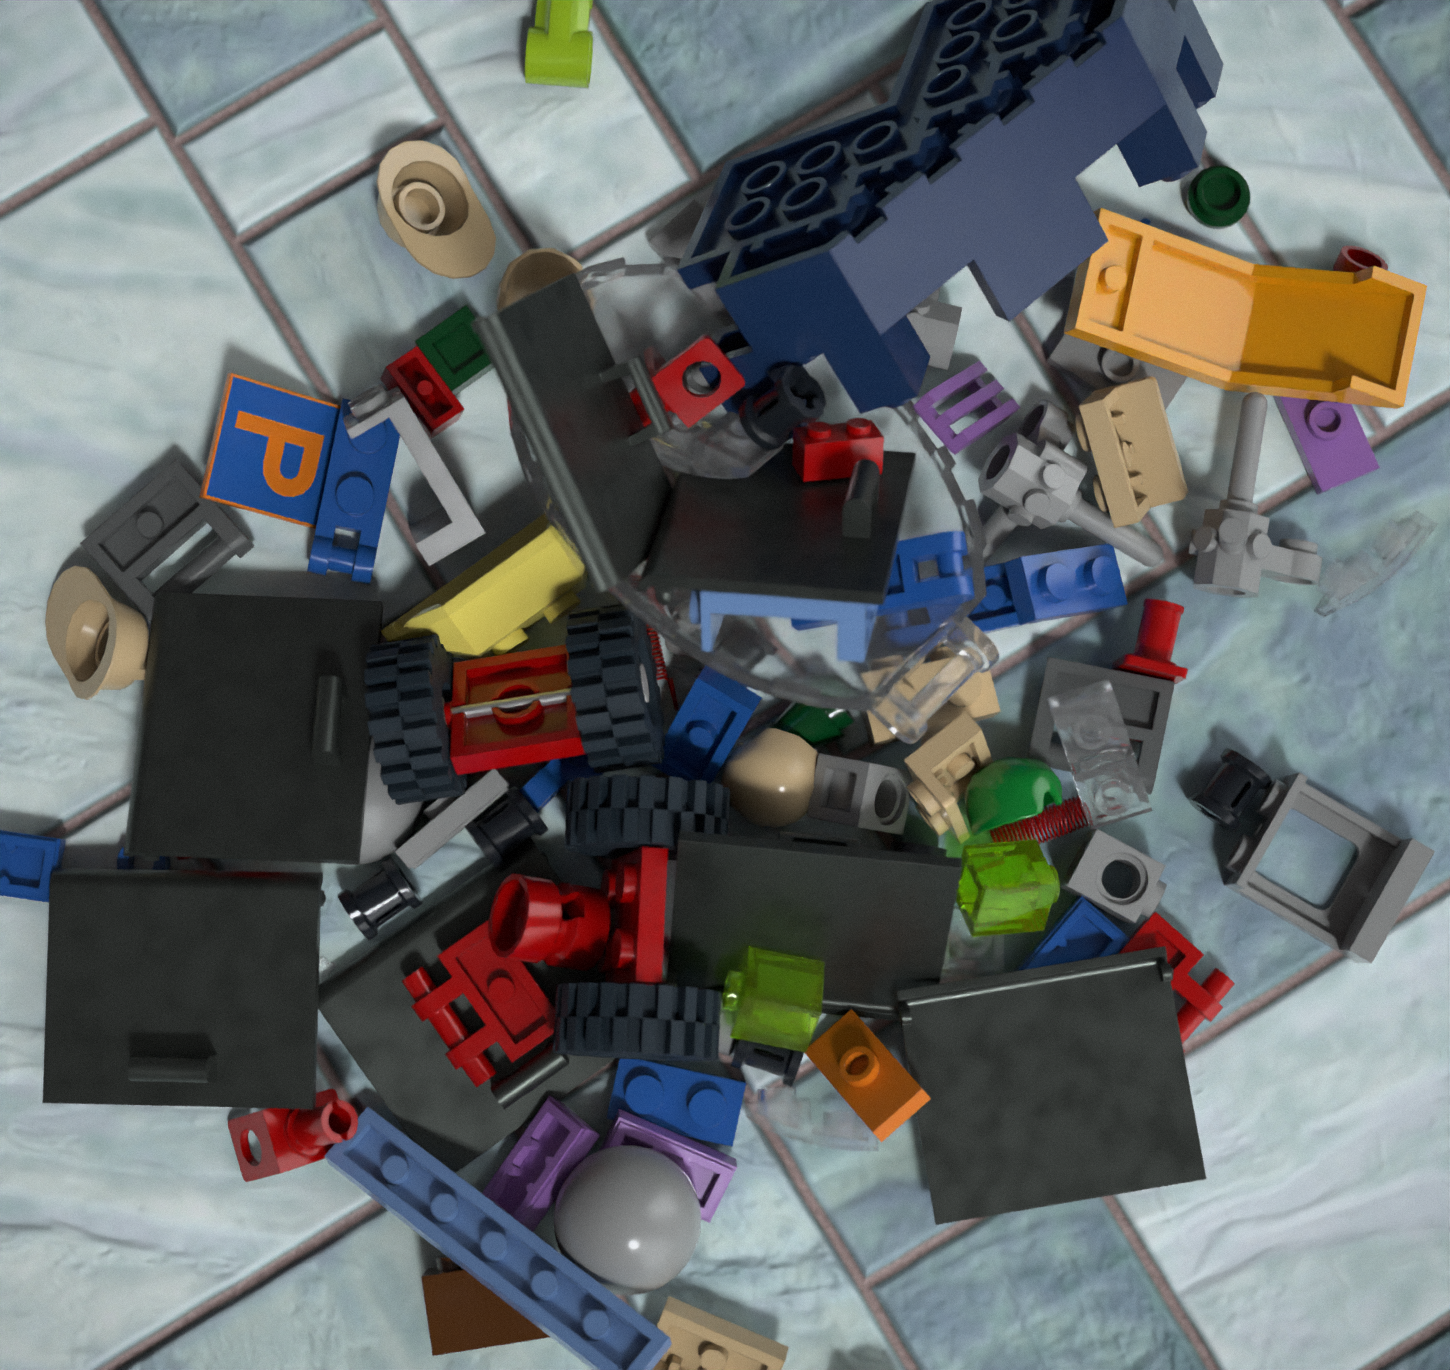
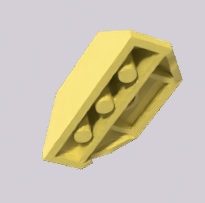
M557 504L413 609L381 630L387 641L392 642L438 634L440 644H443L446 652L452 653L453 657L473 660L490 657L493 654L495 656L515 653L529 641L530 638L525 631L541 619L546 617L549 623L552 624L575 609L581 603L576 594L586 588L588 572Z

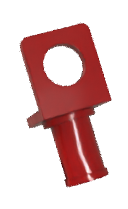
M702 335L668 362L652 345L644 351L645 365L666 412L671 411L676 414L688 429L745 385L742 373L709 335ZM698 361L710 362L720 372L721 378L714 390L706 394L690 392L682 381L685 369ZM633 389L629 394L645 427L652 422L637 389Z
M1146 598L1143 603L1144 610L1134 652L1124 654L1115 660L1112 670L1172 681L1177 684L1186 679L1188 672L1187 668L1179 667L1171 662L1184 607L1164 600ZM1110 735V736H1114V737H1118V738L1127 739V740H1131V741H1135V742L1141 743V741H1139V740L1130 739V738H1125V737H1120V736H1115V735Z
M327 1089L316 1093V1107L314 1109L267 1108L228 1121V1129L245 1182L281 1174L325 1159L326 1153L335 1143L343 1142L342 1140H350L357 1132L358 1116L355 1109L348 1102L339 1100L334 1089ZM250 1130L254 1132L260 1143V1162L254 1158L249 1147L248 1133Z

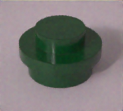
M1211 166L1200 171L1194 177L1188 187L1186 200L1188 209L1197 222L1208 228L1224 229L1235 225L1242 219L1249 208L1251 195L1248 183L1239 172L1227 166Z

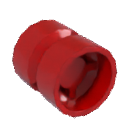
M511 874L503 880L493 900L489 918V938L492 950L498 957L539 963L544 960L547 965L588 971L601 958L608 941L610 929V907L607 897L601 889L562 882L556 886L552 880L521 874Z

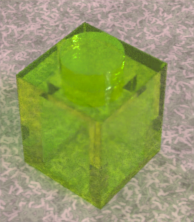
M1037 840L964 845L961 855L962 869L956 903L971 936L980 937L1044 931L1051 906L1059 898L1060 883L1054 866L1048 865Z
M748 947L740 972L729 971L723 993L722 1009L732 1011L730 1038L806 1052L822 1013L825 962Z

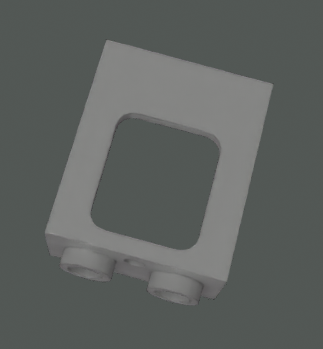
M378 384L348 403L352 413L342 419L351 439L390 418L442 504L441 508L408 526L414 542L428 566L485 534L484 529L398 386L386 392L382 384Z
M1300 772L1286 776L1283 782L1274 779L1257 805L1256 812L1263 815L1252 837L1243 834L1237 840L1226 859L1224 867L1232 872L1224 885L1352 961L1372 964L1435 851L1413 838L1400 839L1305 783L1308 777ZM1290 809L1296 810L1349 841L1357 850L1356 861L1332 903L1324 910L1314 908L1261 877L1255 871Z

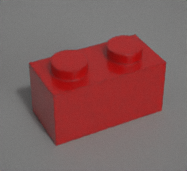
M418 346L387 365L382 373L380 380L389 391L398 386L430 440L456 423L465 410Z
M851 418L846 423L836 424L816 421L804 427H795L793 429L792 465L803 482L849 478L852 475L854 465L863 459L875 462L879 467V474H882L884 436L872 420L865 418Z

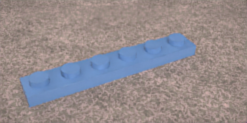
M369 1107L358 1117V1127L355 1135L348 1141L342 1140L343 1142L335 1143L326 1153L325 1158L331 1167L592 1370H652L672 1345L667 1334Z

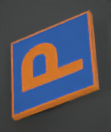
M228 373L199 498L316 530L341 406L234 373Z

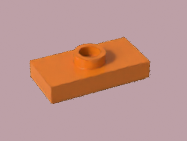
M852 1009L805 1049L804 1053L881 1142L931 1099Z

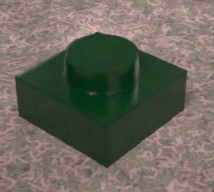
M467 305L415 341L418 348L454 395L460 393L494 368L478 333H475L471 323L476 318Z

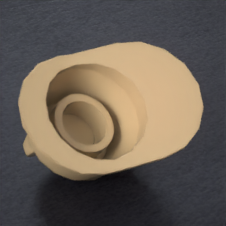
M424 140L404 141L391 148L379 164L376 181L379 192L377 212L380 224L388 237L399 246L406 248L417 263L440 276L451 279L469 278L486 269L495 254L496 236L489 217L458 161L441 146Z
M73 566L63 571L54 583L47 601L45 626L47 642L51 652L68 679L75 696L89 700L97 695L100 690H121L131 685L135 680H145L149 631L147 621L143 615L137 610L111 598L98 576L89 568Z

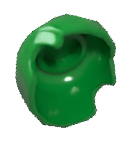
M1005 757L980 768L970 779L965 791L966 814L973 836L1005 824L1042 813L1043 807L1055 803L1056 806L1062 804L1060 780L1046 763L1037 759Z

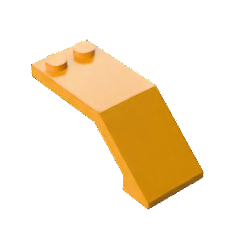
M1104 208L1093 211L1109 241L1077 268L1064 334L1227 391L1259 392L1263 395L1394 409L1404 407L1427 285L1376 266L1352 273L1253 264Z

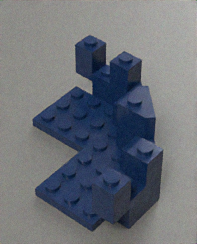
M1193 0L929 1L924 7L888 102L725 162L678 265L677 272L689 290L715 282V292L735 321V324L715 330L712 339L744 376V387L724 401L722 405L749 447L756 446L757 444L749 438L740 423L738 415L739 405L750 395H762L773 387L779 373L786 367L798 366L805 369L804 364L813 361L820 354H823L860 414L885 406L887 408L900 407L911 399L918 397L931 358L906 314L965 266H968L995 315L1010 322L1106 244L1109 240L1075 177L1116 144L1139 187L1160 180L1164 182L1176 181L1188 175L1193 169L1199 168L1207 130L1196 109L1216 97L1223 61ZM702 361L699 370L711 389L714 390L720 381V372L712 363ZM802 422L797 427H804L807 425V422ZM793 430L789 432V439L793 438Z

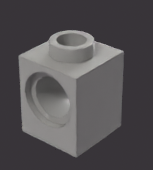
M819 753L814 775V789L809 801L807 817L903 835L911 796L906 786L913 782V779L907 770Z
M1094 829L1087 832L1059 887L1075 896H1082L1091 905L1125 923H1136L1140 914L1149 918L1162 899L1167 884L1160 881L1159 878L1166 865L1101 830ZM1113 861L1125 864L1133 877L1130 891L1121 898L1111 896L1102 884L1103 871Z

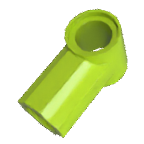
M537 0L535 26L529 27L525 54L526 83L589 88L593 56V32L589 31L593 0Z

